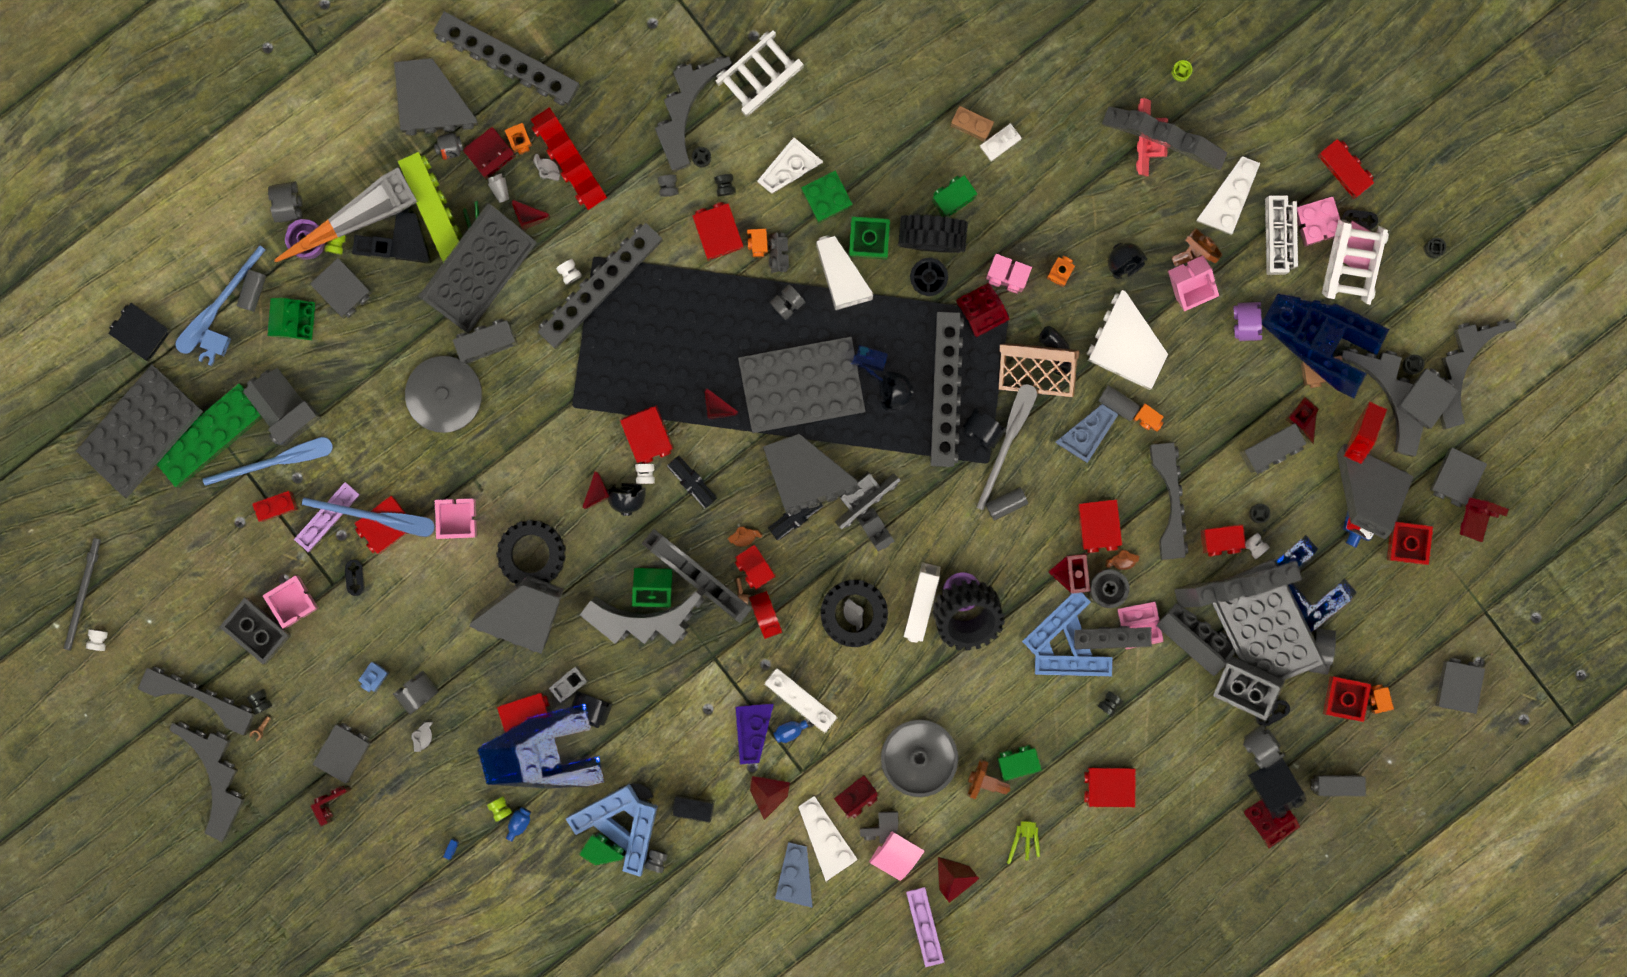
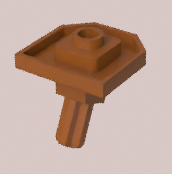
M1195 228L1185 240L1190 244L1189 248L1172 256V262L1175 266H1179L1204 256L1207 260L1217 263L1222 257V253L1211 238L1203 235Z
M980 759L975 772L971 771L968 779L970 788L967 796L976 799L980 788L1006 795L1010 792V785L986 775L988 762Z

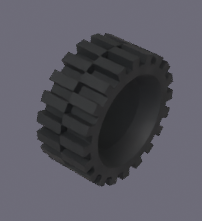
M903 215L900 220L898 246L912 250L941 253L965 252L968 222L941 216Z
M533 520L521 521L509 527L508 531L501 536L502 539L497 545L498 552H496V557L499 561L498 566L503 571V575L512 583L517 584L526 576L551 583L553 579L557 578L559 572L562 571L563 563L566 559V549L561 536L548 524ZM528 535H536L542 538L549 548L547 564L543 569L535 573L523 572L515 565L513 560L515 544L519 539Z
M848 580L837 584L827 593L821 606V621L825 631L835 642L847 647H861L875 641L884 631L888 620V608L881 592L872 584L861 580ZM852 594L865 597L873 608L871 624L865 630L857 633H851L842 629L835 617V610L839 601L845 596Z
M966 580L961 581L962 585L959 586L956 583L952 584V589L945 588L943 590L944 595L939 594L937 602H934L933 615L939 636L951 648L955 645L957 650L965 647L966 651H969L972 646L979 649L981 648L980 644L985 643L987 646L990 644V639L995 640L998 637L997 632L1001 633L1003 630L1002 625H1004L1005 620L996 591L994 592L993 587L990 585L987 587L985 582L981 581L978 585L977 580H971V584H967ZM965 607H984L981 614L972 620L958 621L952 618L957 611Z

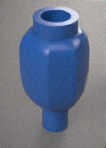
M806 720L800 723L791 721L779 726L773 734L777 743H788L796 739L801 734V731L808 727Z
M521 807L520 810L514 812L508 824L509 833L506 837L507 840L513 842L515 836L522 834L530 822L529 815L531 814L529 810Z

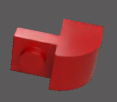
M765 591L749 597L764 639L783 633L768 592Z

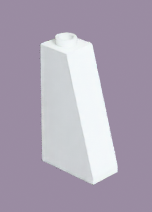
M830 235L819 238V241L816 242V247L835 310L872 300V291L835 236L830 237Z
M922 562L904 637L911 642H923L940 576L941 567Z

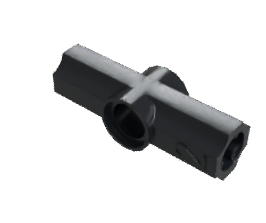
M677 456L667 465L669 470L680 480V484L690 495L692 494L704 509L717 499L714 493L704 484L703 479L680 456Z
M820 503L817 507H807L793 515L790 513L786 514L785 512L784 516L769 526L768 529L778 541L791 530H795L805 523L810 516L824 506Z

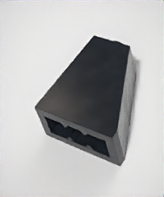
M402 210V212L396 214L390 257L397 260L431 264V258L418 216L413 214V210Z

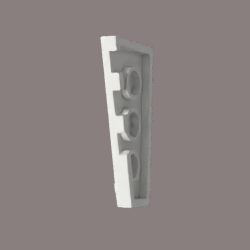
M1242 156L1196 221L1232 235L1260 163Z
M815 796L798 806L825 881L858 860Z

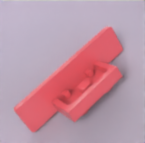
M1141 98L1138 111L1145 112L1151 116V101ZM1155 118L1158 121L1168 123L1167 118ZM1139 137L1137 142L1139 159L1136 163V169L1139 175L1149 176V158L1167 157V147Z

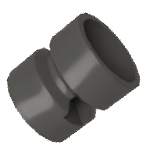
M790 284L781 291V296L776 295L769 302L784 320H787L793 314L794 309L798 310L806 303Z

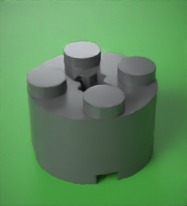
M296 181L268 187V197L272 204L270 209L275 223L303 219L302 210L299 208L303 206L301 195H297L298 185Z
M1109 569L1098 572L1092 578L1089 592L1092 600L1097 605L1104 608H1115L1125 602L1130 587L1127 578L1122 573ZM1106 584L1114 586V589L1111 590L1112 594L1105 592Z
M423 670L414 677L415 681L410 679L403 685L405 689L401 687L393 693L394 697L409 715L439 693L435 684Z
M1265 724L1260 725L1244 737L1243 743L1249 753H1254V760L1261 769L1263 767L1267 769L1286 755L1284 750L1280 753L1279 747L1281 745L1269 729L1264 730Z

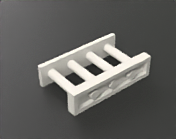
M774 30L770 33L768 31L759 38L761 41L731 68L727 71L725 69L716 76L718 78L716 84L720 86L724 82L743 103L741 112L746 117L804 67V64L799 59L791 61L774 42L773 38L776 36ZM766 44L786 65V70L782 74L776 73L758 52ZM753 57L771 77L770 80L772 82L767 87L762 85L744 65L750 58ZM737 70L757 90L756 93L758 95L753 99L748 98L730 78Z
M1338 219L1321 294L1335 299V294L1338 292L1360 295L1363 302L1371 305V300L1375 297V283L1384 245L1389 237L1388 230L1382 226H1378L1377 233L1352 229L1351 223ZM1353 236L1375 240L1373 250L1349 248L1347 246L1348 238ZM1350 255L1369 258L1368 270L1344 266V257ZM1342 274L1366 277L1364 288L1339 285V277Z
M778 668L766 681V686L824 733L837 719L836 715Z

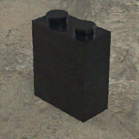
M133 303L127 304L122 309V315L119 320H115L109 328L111 331L108 334L149 362L171 333V330Z
M1283 758L1267 769L1263 767L1248 775L1250 783L1272 819L1283 817L1287 814V811L1299 808L1307 801L1305 793Z
M677 794L672 816L710 823L715 801Z

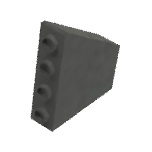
M432 58L394 62L400 130L402 133L417 135L418 131H425L426 134L436 133L438 129H444V132L455 131V128L463 127V130L474 129V126H479L475 116Z
M800 434L763 446L786 514H797L801 512V509L807 507L814 508L819 506L821 502H832L838 499V496L844 494L846 496L852 495L856 490H859L856 479Z
M1344 443L1337 453L1350 522L1386 540L1393 531L1413 476L1409 475L1406 471L1391 466L1387 462L1374 458L1371 454L1366 456L1362 464L1344 456L1347 444Z
M526 576L477 612L469 627L491 634L496 638L504 639L514 645L528 648L533 652L542 653L564 589L531 576Z

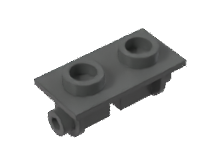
M785 233L769 235L768 248L770 249L769 267L771 268V273L778 271L787 272V268H789L788 255H782V251H788V238L785 236Z

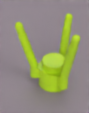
M1021 821V825L1017 826V832L1007 861L1008 864L1012 861L1021 833L1022 837H1026L1025 860H1029L1030 838H1033V834L1036 855L1040 857L1038 828H1036L1035 822Z

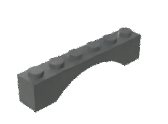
M1174 443L1150 445L1151 465L1163 478L1170 498L1169 521L1164 534L1159 540L1160 559L1185 558V554H1188V544L1184 542L1183 535L1186 534V525L1182 523L1181 517L1184 515V505L1180 504L1179 497L1183 493L1182 485H1178V477H1181L1180 466H1176V458H1179L1178 447H1175Z
M157 666L146 669L138 690L154 697L174 693L195 697L209 705L218 714L227 729L241 735H247L255 713L251 712L252 708L241 704V707L234 704L235 701L228 697L221 699L212 690L206 689V691L198 689L200 685L191 681L188 684L182 682V677L175 674L166 675L164 670Z

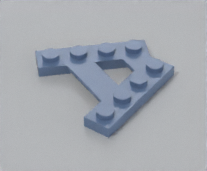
M1082 592L1071 594L1022 641L1035 655V675L1112 676V657H1093L1090 649H1074V630H1082L1077 615L1091 603ZM1062 629L1073 656H1054L1049 642Z
M630 784L566 818L575 835L594 826L626 851L622 871L641 877L657 805L639 800ZM623 810L633 816L631 833L610 817Z

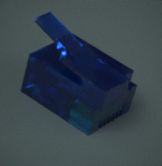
M859 345L857 355H854L852 364L864 368L868 373L883 381L870 368L883 372L888 354Z

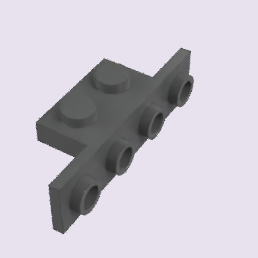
M867 471L857 480L859 490H856L852 495L846 496L844 494L839 496L849 510L835 521L837 526L841 530L849 527L856 517L865 514L868 507L873 503H878L888 491L894 490L901 480L893 473L878 485Z
M1120 626L1113 629L1110 627H1100L1099 629L1074 630L1075 650L1152 647L1151 627L1130 628L1129 626Z

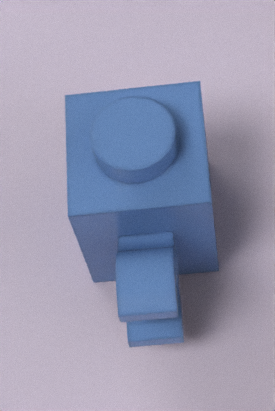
M207 329L206 332L201 334L199 339L200 347L206 349L207 352H203L199 356V361L203 362L204 357L208 356L210 358L208 365L212 366L216 354L225 356L231 338Z
M371 662L358 681L362 683L360 686L364 690L375 692L390 672L377 663Z

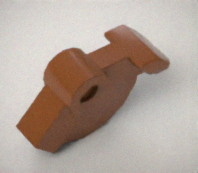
M740 526L728 540L731 544L742 547L751 544L756 537L761 538L763 534L759 529H748L745 526Z
M1120 550L1115 556L1106 560L1105 567L1110 568L1114 566L1119 570H1127L1139 561L1140 556L1131 554L1126 550Z

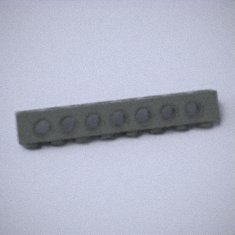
M445 11L433 30L434 34L437 35L436 39L445 44L448 41L454 44V49L462 53L464 50L469 52L471 58L480 61V59L486 61L488 67L497 70V68L503 70L505 76L511 79L514 77L520 79V84L527 88L535 87L538 89L537 93L544 97L552 96L554 98L553 101L561 106H564V104L570 106L580 87L578 82ZM454 29L460 30V35L457 38L451 37V32ZM471 38L477 39V44L473 47L467 45L468 40ZM487 47L494 48V53L490 56L484 54V50ZM504 56L511 57V61L507 65L501 64V59ZM521 65L528 67L527 72L524 74L518 73V67ZM537 74L545 76L541 83L534 81ZM554 83L561 84V89L557 92L551 90V86Z
M647 223L644 225L639 224L633 231L635 234L630 239L628 237L625 238L619 245L621 248L617 252L613 251L606 258L607 262L603 266L600 264L592 272L594 275L589 280L586 278L579 285L581 289L576 294L572 292L565 299L567 303L563 307L559 305L552 312L554 316L549 321L545 319L539 325L540 330L538 333L554 349L663 241ZM638 239L645 241V246L641 249H637L634 246L635 241ZM630 253L632 256L629 262L621 261L622 254ZM611 266L618 268V273L615 276H610L607 273ZM597 280L604 281V287L601 290L594 288V283ZM585 293L591 295V300L588 303L581 302V296ZM570 307L577 308V315L569 317L567 310ZM556 321L564 323L562 330L556 331L554 329Z
M937 312L931 467H954V463H958V452H955V444H959V433H956V425L960 423V413H956V408L960 406L961 394H957V386L961 387V375H958V367H962V356H959V348H963V337H959V333L964 325V318H960V313ZM948 327L953 328L955 331V335L951 338L944 334V330ZM945 347H952L954 355L951 357L945 356L943 352ZM951 366L953 374L951 376L944 375L943 367ZM950 385L953 389L952 394H943L942 387ZM943 404H949L952 407L950 414L942 413L941 406ZM943 423H948L951 426V431L947 434L940 430V426ZM942 442H947L950 445L949 452L943 453L940 450L939 446Z

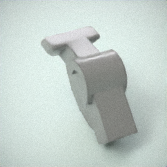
M535 154L533 163L539 171V177L541 179L559 181L558 166L552 160L540 159L539 155Z
M848 598L844 603L843 613L845 619L852 625H855L856 631L860 632L864 628V609Z
M425 720L417 730L413 731L411 737L414 742V752H420L430 744L432 740V731L430 729V726L433 724L432 720Z

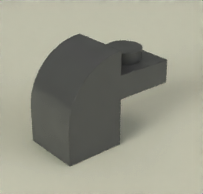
M873 508L857 517V520L878 552L895 542Z
M1316 628L1314 640L1325 663L1310 669L1309 672L1328 675L1335 654L1336 631Z
M898 811L878 812L879 827L860 828V837H864V840H876V836H879V843H885L891 831L897 833Z

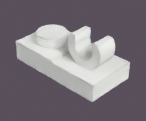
M1010 123L981 144L980 148L988 159L993 161L1022 138Z

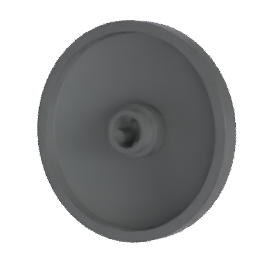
M449 356L433 357L422 362L411 373L405 389L406 405L414 420L424 428L439 433L454 432L467 426L477 415L482 403L481 383L474 370L466 363L460 362L459 359Z
M927 720L908 721L896 727L886 738L881 752L882 769L889 783L901 793L912 797L931 796L943 790L953 779L958 766L957 747L951 735L940 725Z

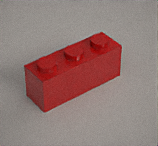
M1336 139L1317 156L1350 196L1355 199L1374 184L1372 180L1374 178L1368 170H1363L1360 166V160L1348 152L1349 147L1342 140Z

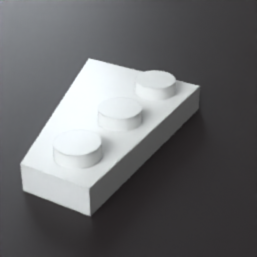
M793 138L757 182L773 194L819 166L823 161L797 139Z

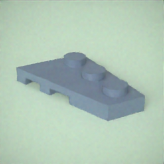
M1102 404L1055 443L1088 463L1118 414Z
M788 842L775 899L812 907L807 846Z

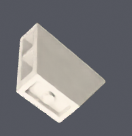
M1122 290L1120 294H1115L1111 302L1114 306L1111 311L1108 310L1103 320L1106 323L1103 328L1099 327L1095 338L1098 340L1095 346L1091 344L1087 355L1090 356L1088 361L1151 390L1168 353L1128 294Z

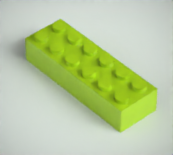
M417 152L399 160L398 164L417 200V206L444 263L463 236L459 227L452 222L455 220L452 211L444 205L447 203L443 192L437 189L439 182L433 172L430 173L429 171L432 167L428 158Z

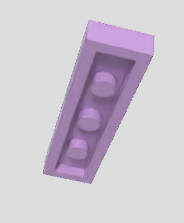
M345 482L328 500V503L350 507L360 494ZM320 509L294 540L307 552H310L343 514Z
M925 887L907 891L925 967L944 963Z

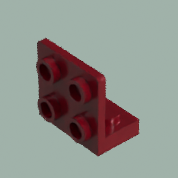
M493 127L489 128L463 149L464 153L486 180L516 157Z
M989 283L956 299V303L967 318L975 337L1010 320L1004 304Z
M1469 497L1465 507L1464 519L1460 525V535L1483 542L1489 517L1499 518V515L1507 517L1509 509L1489 501Z
M863 775L837 795L834 800L844 811L848 819L851 816L854 819L863 812L861 808L865 805L870 807L878 800L877 796L879 794L865 775Z
M343 785L332 790V795L329 797L325 794L314 799L315 804L311 805V808L320 827L332 822L331 817H333V813L329 806H325V803L351 791L350 787L345 788Z
M1261 800L1244 811L1245 816L1260 834L1269 849L1300 828L1296 817L1290 810L1283 817L1272 819Z

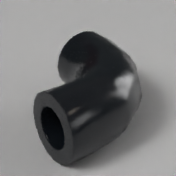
M1046 326L1041 331L1039 342L1046 347L1070 349L1065 338L1053 327ZM1064 362L1059 367L1065 374H1068L1071 371L1072 362ZM1057 369L1054 370V373L1062 376Z

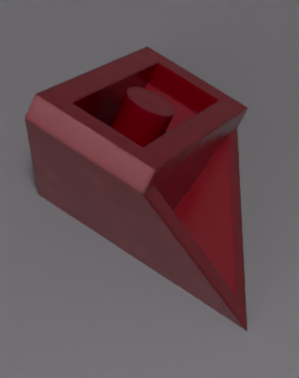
M512 201V206L523 230L529 229L550 218L548 213L517 201Z
M709 389L705 390L709 419L736 416L738 414V411Z
M1304 397L1285 420L1291 425L1296 424L1300 433L1314 444L1316 418L1319 409Z
M598 472L593 474L582 506L584 509H589L610 497Z
M1086 553L1066 556L1048 572L1071 594L1090 591Z
M752 776L750 792L764 820L788 797L790 782Z
M938 857L939 890L950 903L978 881L979 878L970 866Z

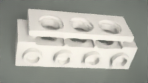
M1268 196L1265 198L1266 274L1286 275L1289 273V265L1290 269L1298 267L1297 201H1293L1288 205V196ZM1286 208H1287V214H1289V220H1287ZM1287 232L1289 233L1288 243H1287ZM1287 246H1288V252H1290V258H1288V262H1287Z

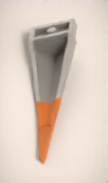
M396 168L380 177L327 221L278 256L274 262L282 261L388 218L417 203L400 169Z

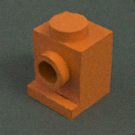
M523 123L505 130L514 153L518 152L520 155L530 151L529 147L532 144ZM518 138H523V143L518 144L516 142Z
M747 230L748 236L751 235V238H748V250H752L753 257H764V254L768 253L767 230Z
M1066 256L1058 257L1047 279L1064 287L1075 267L1072 264L1073 260ZM1059 267H1065L1066 272H1059Z
M1143 404L1133 418V421L1140 420V425L1148 431L1151 428L1158 432L1164 423L1161 421L1164 416L1147 404Z
M1382 684L1371 686L1369 701L1371 706L1375 707V709H1372V714L1393 710L1394 707L1389 688L1383 687Z

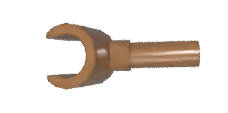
M737 578L738 597L748 604L749 594H743L741 579Z
M266 716L258 729L253 730L249 737H252L254 732L259 735L256 742L263 737L262 731L271 718Z

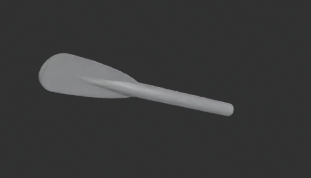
M1026 384L1021 386L1017 393L1009 416L1005 440L977 504V508L981 510L985 508L1012 440L1021 430L1035 403L1037 390L1032 385Z

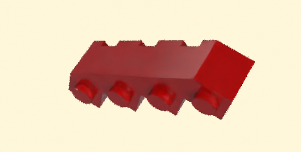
M549 107L531 118L530 120L534 124L531 127L537 137H542L549 148L546 150L551 160L555 158L563 170L560 173L566 183L570 181L577 192L575 198L580 206L584 204L589 210L607 199V196L551 108Z

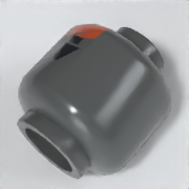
M455 133L438 136L437 143L434 144L436 155H441L443 160L459 157L460 151H463L460 136H456Z

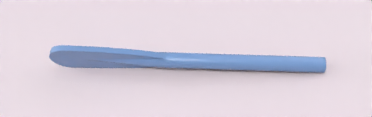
M259 245L214 303L202 311L176 340V348L179 352L188 354L193 351L199 343L201 334L209 329L220 306L266 249Z
M319 437L294 446L276 457L203 478V483L206 486L276 464H291L327 456L332 451V442L326 437Z
M303 498L302 505L375 520L390 528L421 537L430 536L435 528L433 521L425 517L399 513H374L309 498Z

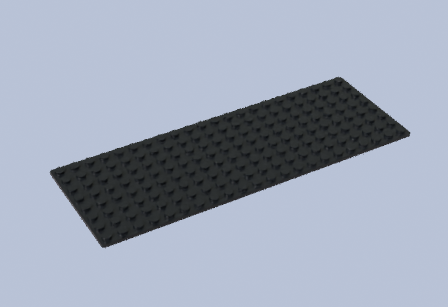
M594 257L592 259L590 278L594 275L592 272L600 264L603 266L607 262L606 258ZM641 263L584 320L572 405L574 408L623 415H632L657 405L663 420L752 432L739 357L852 337L865 413L758 433L785 437L800 434L807 440L931 456L937 312L960 313V318H964V325L959 333V337H963V348H959V356H962V367H958V375H961V387L957 386V394H961L960 406L956 408V413H960V423L956 425V433H959V444H955V452H958V460L987 464L990 461L991 447L987 449L980 444V438L977 436L972 438L964 433L965 428H963V425L975 408L995 420L999 395L1000 344L1006 343L1008 321L975 337L967 318L959 306L873 294V299L870 301L835 310L829 288ZM611 266L607 271L608 275L615 276L618 273V268ZM597 280L594 283V288L597 290H601L604 287L603 280ZM790 284L806 303L798 310L794 309L793 314L787 320H784L769 302L776 295L781 296V291ZM590 294L587 295L586 303L590 302L591 300ZM948 327L944 330V334L951 338L955 335V331L953 328ZM860 347L869 349L866 357L885 359V366L883 367L874 364L873 361L858 358L857 355L860 354ZM952 347L944 348L945 356L951 357L954 355ZM951 366L943 367L944 375L951 376L953 368ZM886 371L902 373L908 378L911 386H913V396L910 397L907 405L901 409L886 410L881 405V402H884V398L880 396V382L882 376L887 375ZM944 385L942 392L945 395H950L953 389L950 385ZM709 389L738 411V414L736 416L709 419L705 390ZM943 404L941 411L944 414H950L952 407L949 404ZM943 423L940 426V430L947 434L951 431V426L948 423ZM947 442L940 444L939 448L943 453L950 451V445Z

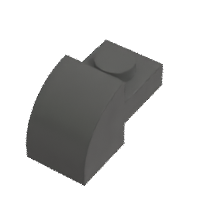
M575 666L549 689L558 701L562 703L589 680L580 668Z

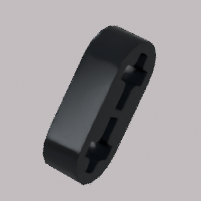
M1348 210L1341 216V220H1345V217L1352 214V218H1358V221L1354 222L1368 230L1375 228L1378 224V217L1372 212ZM1368 216H1371V220H1374V223L1367 226V222H1362L1361 219H1367Z
M350 560L345 565L346 588L349 594L358 596L365 590L364 568L360 561ZM353 563L359 566V570H356V577L353 576V571L349 570ZM354 579H356L357 585L361 586L357 593L351 589V586L354 585Z
M1278 700L1272 710V716L1267 719L1268 722H1260V718L1255 716L1256 723L1258 725L1265 724V727L1286 717L1290 712V706L1286 701ZM1279 703L1282 706H1286L1283 714L1281 712L1274 714L1273 711L1278 709Z

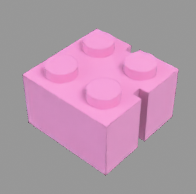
M1333 197L1297 207L1298 227L1303 224L1306 226L1300 230L1304 246L1335 237L1340 217Z
M995 254L986 277L989 280V284L1000 287V285L1006 286L1007 291L1015 294L1022 292L1032 267L1017 261L1013 265L1011 264V259Z
M1204 256L1187 262V266L1182 264L1168 271L1175 298L1184 311L1219 296L1212 269Z
M452 499L435 500L436 539L477 538V522L473 520V517H476V499H456L457 504Z
M300 576L292 577L263 595L282 629L301 620L300 617L304 618L319 609L312 596L305 594L308 590Z

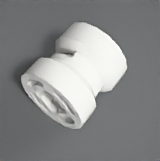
M573 259L562 263L556 268L558 273L562 274L565 285L576 281L582 276L580 271L576 270Z
M636 464L635 468L638 473L636 484H655V478L653 477L654 464Z
M1258 532L1245 542L1246 549L1252 552L1251 555L1254 559H1257L1270 548L1267 543L1261 540Z
M89 629L88 636L91 641L86 642V649L105 651L106 645L102 642L107 638L108 632Z

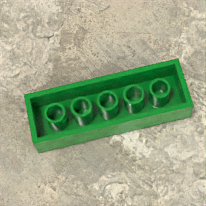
M237 384L199 416L156 464L175 487L180 488L263 418L243 391L246 388L243 384Z

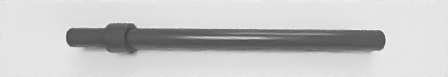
M93 538L90 552L86 556L87 564L63 649L71 651L94 564L98 561L99 555L97 553L101 539Z

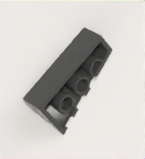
M1176 603L1163 615L1156 625L1213 676L1227 664L1236 652L1231 641L1227 638V634L1222 631L1218 633L1211 629L1209 623L1198 621L1196 615Z

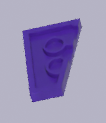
M774 704L736 707L740 764L760 762Z

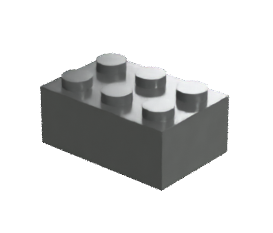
M499 319L492 322V326L485 327L483 325L475 328L473 333L463 332L456 335L457 339H454L453 343L460 362L467 364L518 345L511 323L507 320Z
M1293 424L1242 451L1240 454L1249 471L1259 474L1270 468L1268 464L1272 462L1274 465L1287 459L1285 455L1290 453L1292 456L1304 450L1302 446L1306 442L1297 425Z
M244 598L220 626L223 631L263 665L267 664L292 636L249 598Z
M1232 656L1227 662L1213 696L1266 721L1272 713L1285 680Z

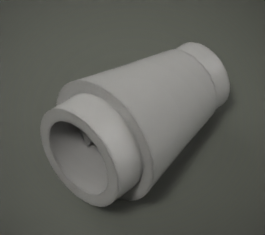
M502 173L488 178V186L498 202L501 203L509 200L505 177L503 178Z

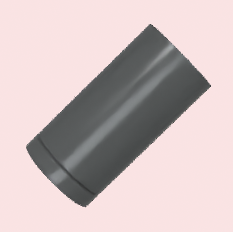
M248 270L237 307L255 312L266 275Z
M1109 385L1098 400L1130 422L1140 408L1139 404Z
M1021 487L986 503V507L994 521L1028 505Z

